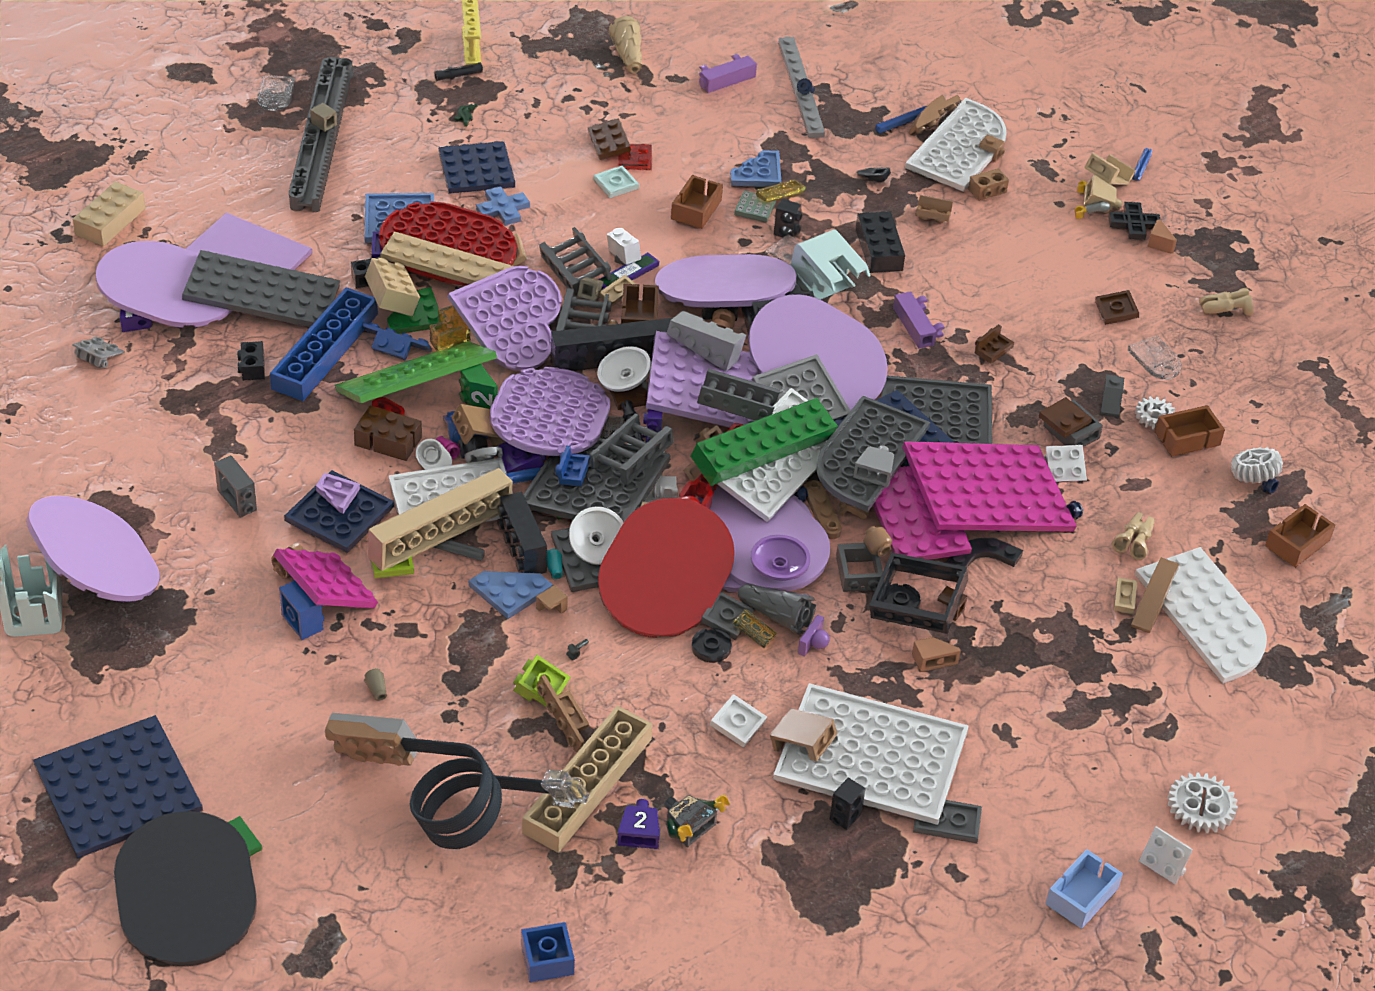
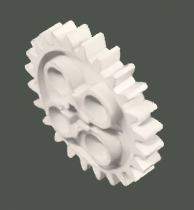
M1197 772L1196 777L1188 773L1187 778L1182 775L1180 781L1175 780L1167 797L1169 799L1167 805L1171 807L1170 813H1176L1175 820L1182 819L1181 825L1188 823L1190 830L1196 827L1197 832H1200L1201 828H1203L1206 833L1211 828L1216 833L1218 827L1224 830L1226 825L1230 826L1231 821L1234 820L1238 800L1234 798L1235 792H1229L1230 786H1223V780L1217 782L1216 776L1210 779L1207 773H1205L1204 777H1201L1199 772ZM1203 789H1205V790H1206V793H1205V798H1204V802H1203V807H1204V808H1203V811H1202V816H1200V815H1199V811H1200L1201 802H1202L1201 796H1202V793H1203Z

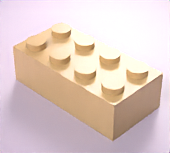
M115 181L73 218L75 235L104 247L146 209L144 192Z
M372 258L365 278L379 308L413 316L420 296L405 266L398 262H395V264L390 263L383 258Z

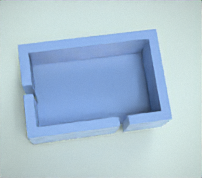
M1086 849L1067 869L1063 877H1060L1049 889L1046 905L1082 929L1119 889L1123 873L1106 862L1101 878L1098 877L1103 860Z

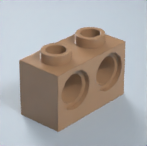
M997 168L970 176L968 190L980 201L1007 193L1009 179Z

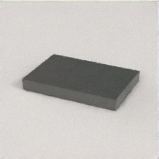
M946 800L938 825L915 819L913 832L977 843L982 806Z

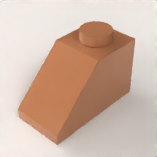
M931 637L914 641L912 656L920 672L958 664L961 650L954 645Z

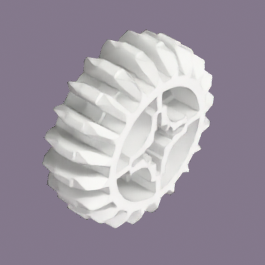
M1268 447L1246 449V451H1241L1240 454H1236L1232 458L1231 471L1235 479H1238L1240 482H1267L1268 479H1274L1275 476H1279V473L1282 472L1283 461L1281 455L1275 449H1269Z

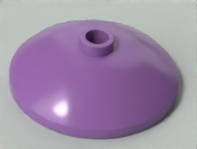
M770 535L760 539L753 546L751 562L761 575L772 580L787 581L796 579L807 571L810 565V553L808 548L794 537Z

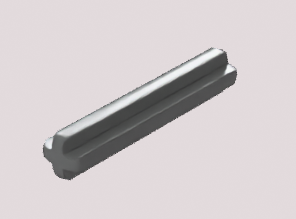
M446 540L433 547L480 561L485 556L484 549L452 540Z

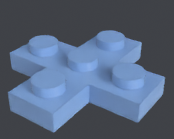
M501 186L485 190V196L488 201L476 204L477 212L491 217L499 216L505 226L521 222V215L518 210L530 208V201L523 192L507 196Z

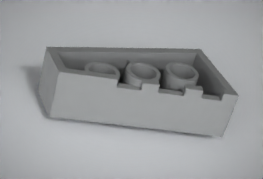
M685 311L680 312L670 320L666 333L725 372L738 362L746 338L744 333L737 334L733 332V329L728 327L725 329L717 326V323L712 321L710 323L705 322L703 318Z

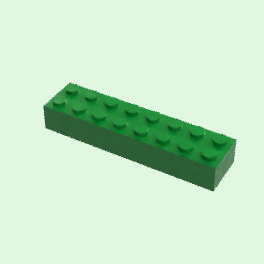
M814 398L698 442L690 457L710 486L825 442L836 431L838 425L819 399Z

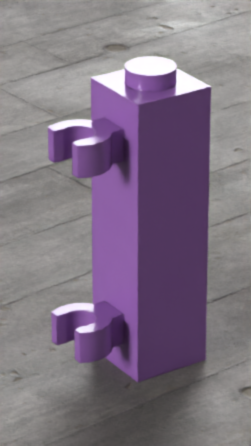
M738 54L731 56L734 59L733 61L710 69L707 65L699 66L702 70L699 73V85L707 93L754 78L756 77L757 63L749 56L740 58Z
M912 292L896 294L893 309L918 349L935 345L936 337L944 336L941 330L945 329L942 323H936L933 326L923 310L926 309L924 303L928 301L926 297L919 296L916 299Z

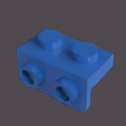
M566 445L565 451L560 456V464H557L555 471L556 476L559 478V484L582 486L590 464V455L571 454V446Z

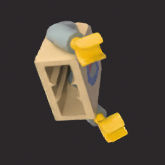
M1093 175L1088 183L1083 180L1078 183L1077 192L1085 193L1084 206L1086 207L1078 205L1075 208V217L1077 219H1082L1086 212L1088 214L1093 212L1106 214L1112 207L1117 210L1121 209L1123 201L1116 198L1117 189L1098 176Z

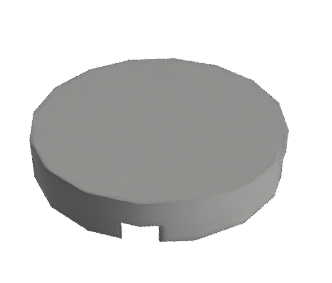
M488 447L470 451L465 454L466 463L494 459L495 456L501 458L503 456L502 448Z

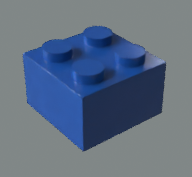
M295 580L279 587L282 616L298 636L304 640L322 631L324 621L322 614L323 605H316Z
M566 922L521 929V947L529 983L574 975L575 958Z

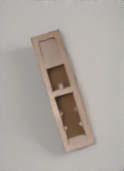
M1160 558L1138 606L1131 627L1147 633L1151 632L1163 608L1164 600L1171 588L1172 581L1179 569V563Z

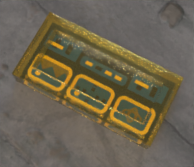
M747 609L733 622L737 628L763 648L777 635L773 629Z

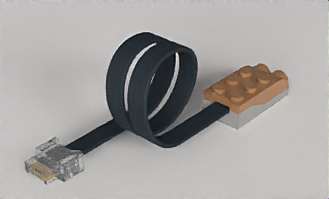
M332 713L325 728L326 739L334 741L335 752L346 754L349 758L360 762L369 761L378 764L389 763L397 766H411L417 752L470 757L452 759L435 766L419 780L411 794L410 810L431 842L442 848H466L481 840L490 831L499 815L502 803L501 789L550 794L553 798V805L574 807L575 802L586 803L590 795L583 787L581 778H572L567 771L547 770L543 780L494 775L481 753L473 746L464 743L417 739L404 719ZM463 772H478V773H469V774L459 775V776H456V777H454V778H451V779L447 780L446 782H444L443 784H441L440 786H438V787L430 794V796L427 798V800L425 801V803H424V805H423V807H422V804H423V802H424L426 796L429 794V792H430L437 784H439L441 781H443L444 779H446V778H448V777H450V776H452V775L458 774V773H463ZM479 787L470 804L462 812L449 819L432 820L438 808L448 798L462 790ZM487 805V808L484 811L483 815L480 817V819L468 830L456 835H439L452 834L465 829L480 816V814L483 812L484 808Z

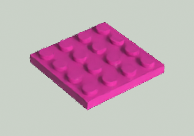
M287 548L276 549L273 554L316 605L375 608L378 603L373 593L366 589L362 581L351 572V568L345 565L341 557L336 553L299 551Z

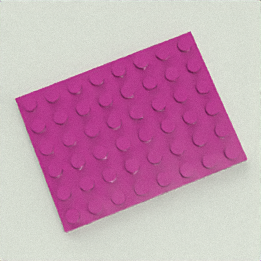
M904 442L902 446L937 530L1074 532L1077 527L1069 509L1066 507V502L1039 445Z

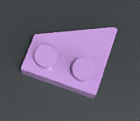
M324 473L316 484V491L340 513L345 512L360 490L359 483Z

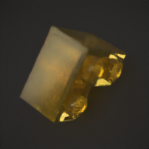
M451 305L439 309V323L429 326L430 343L435 350L439 351L467 341L471 342L470 329L454 306Z

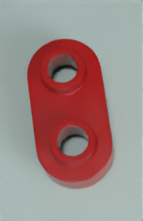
M378 397L372 401V406L405 416L404 408L386 397Z

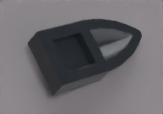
M867 168L856 173L869 178V181L880 183L889 177L891 171L890 168Z

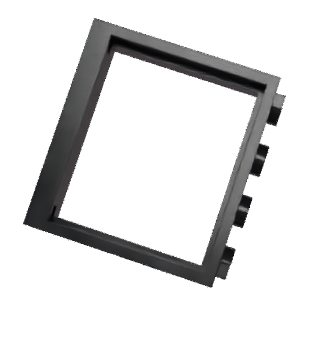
M891 552L869 605L871 618L948 634L968 582L967 567ZM896 571L956 582V587L945 614L884 602Z

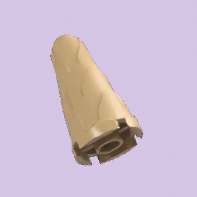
M631 16L619 17L614 20L615 23L613 25L612 23L610 24L609 34L627 70L631 73H637L642 67L641 27L638 20L635 21Z

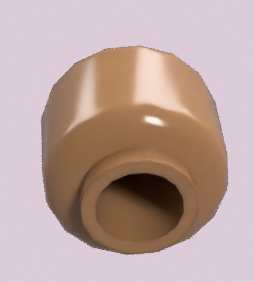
M873 526L865 532L866 535L863 542L871 554L883 556L891 550L892 538L883 527Z

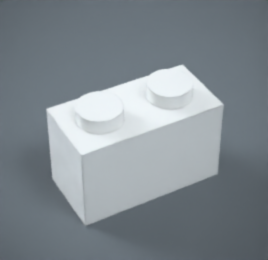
M617 228L607 233L610 253L614 256L617 255L626 265L641 260L640 245L636 238L623 228Z

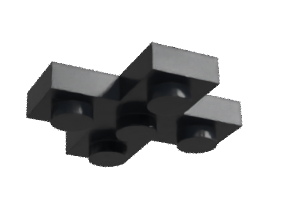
M1124 202V212L1109 211L1108 216L1110 227L1127 228L1128 238L1134 240H1145L1147 235L1146 229L1153 230L1156 221L1160 219V214L1143 213L1141 202Z

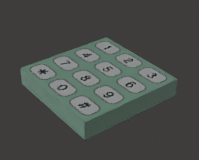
M743 191L734 215L767 222L776 203V198Z

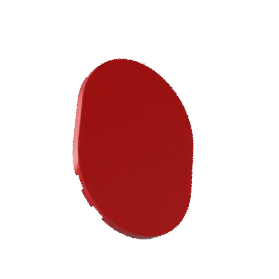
M430 201V203L426 204L417 202L409 204L401 210L397 209L386 217L379 231L381 250L384 249L393 233L398 232L508 265H513L517 254L515 237L511 230L503 226L501 221L486 214L444 202ZM405 266L409 272L454 285H469Z
M664 498L642 505L625 520L601 563L598 586L603 605L607 608L611 617L621 626L646 637L678 636L698 626L708 607L712 608L731 573L735 552L730 531L722 519L712 510L691 500Z

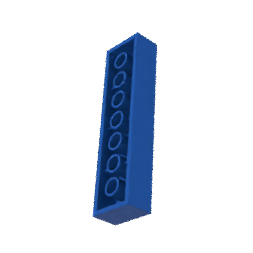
M346 287L270 372L271 389L304 401L364 332L363 323L369 324L378 315V304L375 298Z

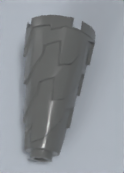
M745 584L738 590V597H740L742 603L759 611L764 616L790 629L794 633L803 634L805 631L802 628L804 626L808 628L813 620L816 604L811 603L815 598L810 595L769 589L755 584Z

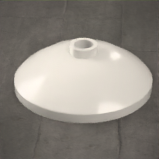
M637 347L616 349L601 361L597 371L599 381L606 389L611 391L631 390L646 380L650 374L651 360L644 350Z
M604 507L584 509L576 515L570 525V545L576 555L585 562L601 565L604 556L624 522L615 512ZM592 537H597L598 542H594Z

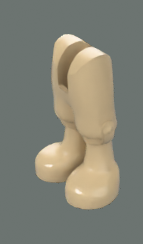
M1242 288L1232 293L1222 292L1207 295L1199 300L1205 314L1229 312L1233 308H1242L1246 316H1252L1253 302L1248 288Z
M1136 513L1130 522L1125 525L1126 532L1114 538L1112 542L1113 549L1118 553H1124L1128 549L1133 535L1137 534V538L1134 539L1131 545L1130 554L1136 560L1144 559L1148 553L1145 540L1152 537L1151 532L1155 519L1148 516L1144 523L1141 522L1143 513Z

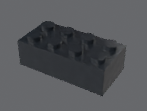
M891 211L857 213L855 229L869 272L903 271L905 252Z
M518 492L500 496V505H497L500 518L497 519L499 530H503L505 543H509L511 556L516 559L517 570L522 573H547V544L523 493Z

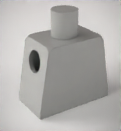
M884 445L878 448L867 447L855 463L853 478L889 487L894 454L889 452V449Z

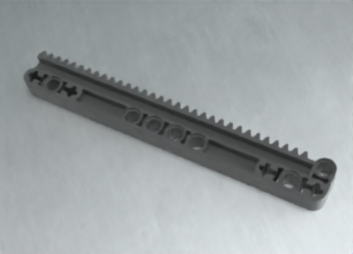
M326 57L322 60L310 109L321 103L328 105L337 113V125L324 132L311 123V112L309 110L289 189L290 208L294 211L303 210L305 206L312 207V212H320L346 104L350 79L353 78V62L351 59Z

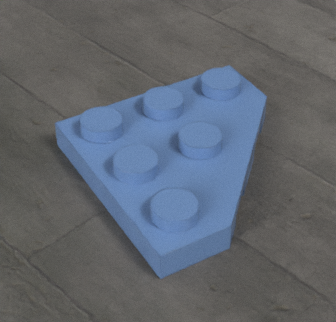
M762 150L758 153L757 157H751L743 162L741 167L733 168L730 173L731 186L781 187L779 151Z
M483 571L469 580V587L507 619L534 603L537 595L553 586L551 582L538 573Z

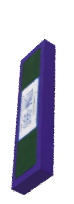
M646 253L641 256V260L628 265L625 264L610 273V280H607L605 276L598 280L603 281V290L623 275H626L631 280L640 277L658 267L660 261L650 253Z

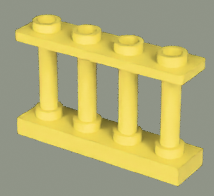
M462 0L465 65L481 62L478 0Z

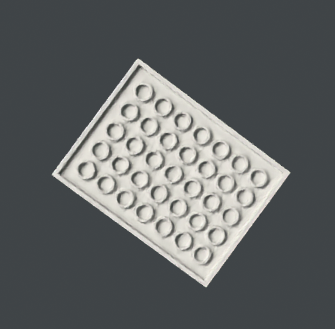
M809 683L799 710L833 718L837 736L817 762L809 759L806 747L786 742L775 769L773 780L833 796L835 790L849 777L866 788L863 805L938 825L969 726Z

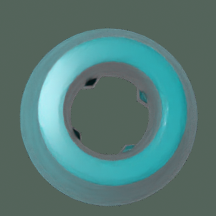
M558 549L547 550V568L553 579L563 577L562 553Z

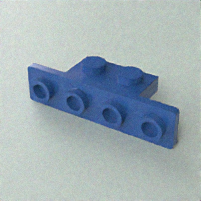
M363 323L362 325L366 332L376 335L371 347L375 351L403 360L407 359L411 346L428 352L432 351V347L425 339L419 338L416 340L406 333L400 335L393 329H381L380 326L374 323Z

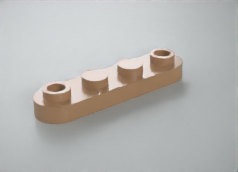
M816 480L806 482L805 488L808 491L807 501L815 519L824 528L829 539H837L841 535L842 526L823 484Z

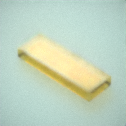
M794 179L756 190V196L767 203L805 192V186Z

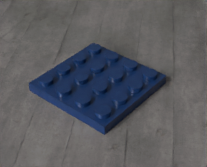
M504 141L438 147L448 194L483 191L500 186L502 189L515 187V179Z
M331 470L328 473L346 480L353 481L333 470ZM360 484V490L344 513H340L316 491L315 486L284 515V521L348 553L369 532V529L375 526L394 507V501Z

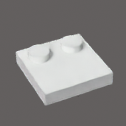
M733 694L713 717L710 726L744 748L766 722L767 716Z

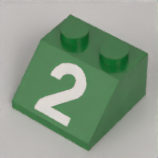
M482 364L461 370V378H459L461 386L459 396L461 401L465 402L466 405L491 409L496 395H498L497 385Z

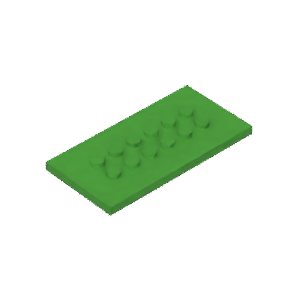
M467 341L335 384L336 392L359 403H363L496 359L497 355L494 350Z

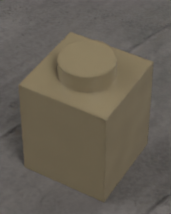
M321 103L310 109L311 123L324 132L337 125V113L328 105Z
M588 277L581 279L577 297L593 301L600 299L599 293L602 290L603 281Z

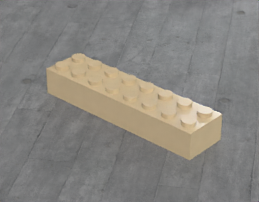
M497 468L383 523L373 526L369 529L368 558L383 571L498 516L497 505H500V496L512 494L513 481L500 468Z
M616 706L554 780L558 782L581 783L586 795L574 797L543 793L523 816L522 834L559 853L652 740L653 723Z

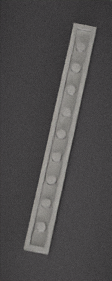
M779 38L778 44L808 138L825 137V130L813 94L803 95L797 90V83L799 80L807 78L795 38Z

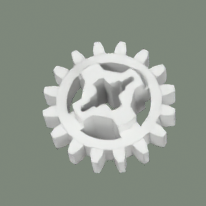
M1150 396L1148 400L1143 398L1142 402H1138L1135 418L1140 419V424L1145 423L1146 428L1152 426L1154 430L1158 416L1174 413L1175 408L1171 407V403H1165L1166 399L1161 401L1159 397L1153 399Z

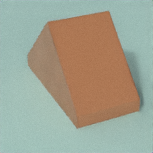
M1160 219L1156 221L1150 234L1148 247L1170 254L1174 253L1177 239Z

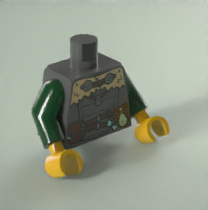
M687 795L680 802L672 796L669 797L664 803V807L669 810L666 822L669 836L674 839H680L686 847H689L716 825L717 811L724 812L725 806L730 805L727 796L720 795L715 800L708 801Z

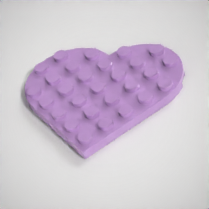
M514 266L448 294L447 298L481 346L496 351L497 358L493 359V361L510 370L521 371L529 368L535 369L541 366L549 357L551 352V330L549 325L558 316L562 298L556 283L542 271L538 270L537 272L528 269V266Z

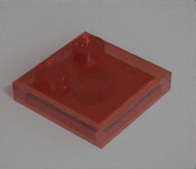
M630 144V152L618 155V167L623 166L628 170H652V144Z

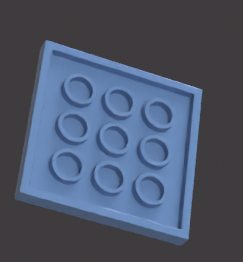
M365 193V243H372L373 231H380L383 221L397 209L406 208L407 205L412 203H430V201H434V193Z

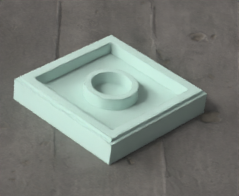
M623 166L593 175V180L609 198L639 189V183Z

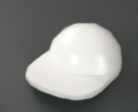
M425 439L417 446L416 458L425 470L452 466V457L437 440Z

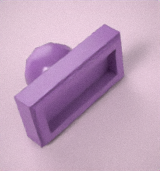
M817 615L799 640V655L805 657L812 646L816 649H823L828 646L830 641L829 635L826 631L822 630L824 617Z

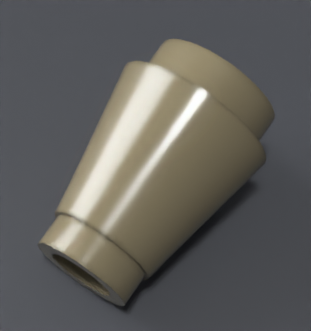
M380 669L367 671L364 682L375 697V700L385 699L387 693L384 673Z

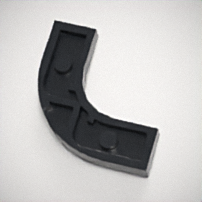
M976 538L968 540L972 548L970 554L951 556L946 563L968 568L975 559L989 557L1015 567L1023 554V550L997 538Z

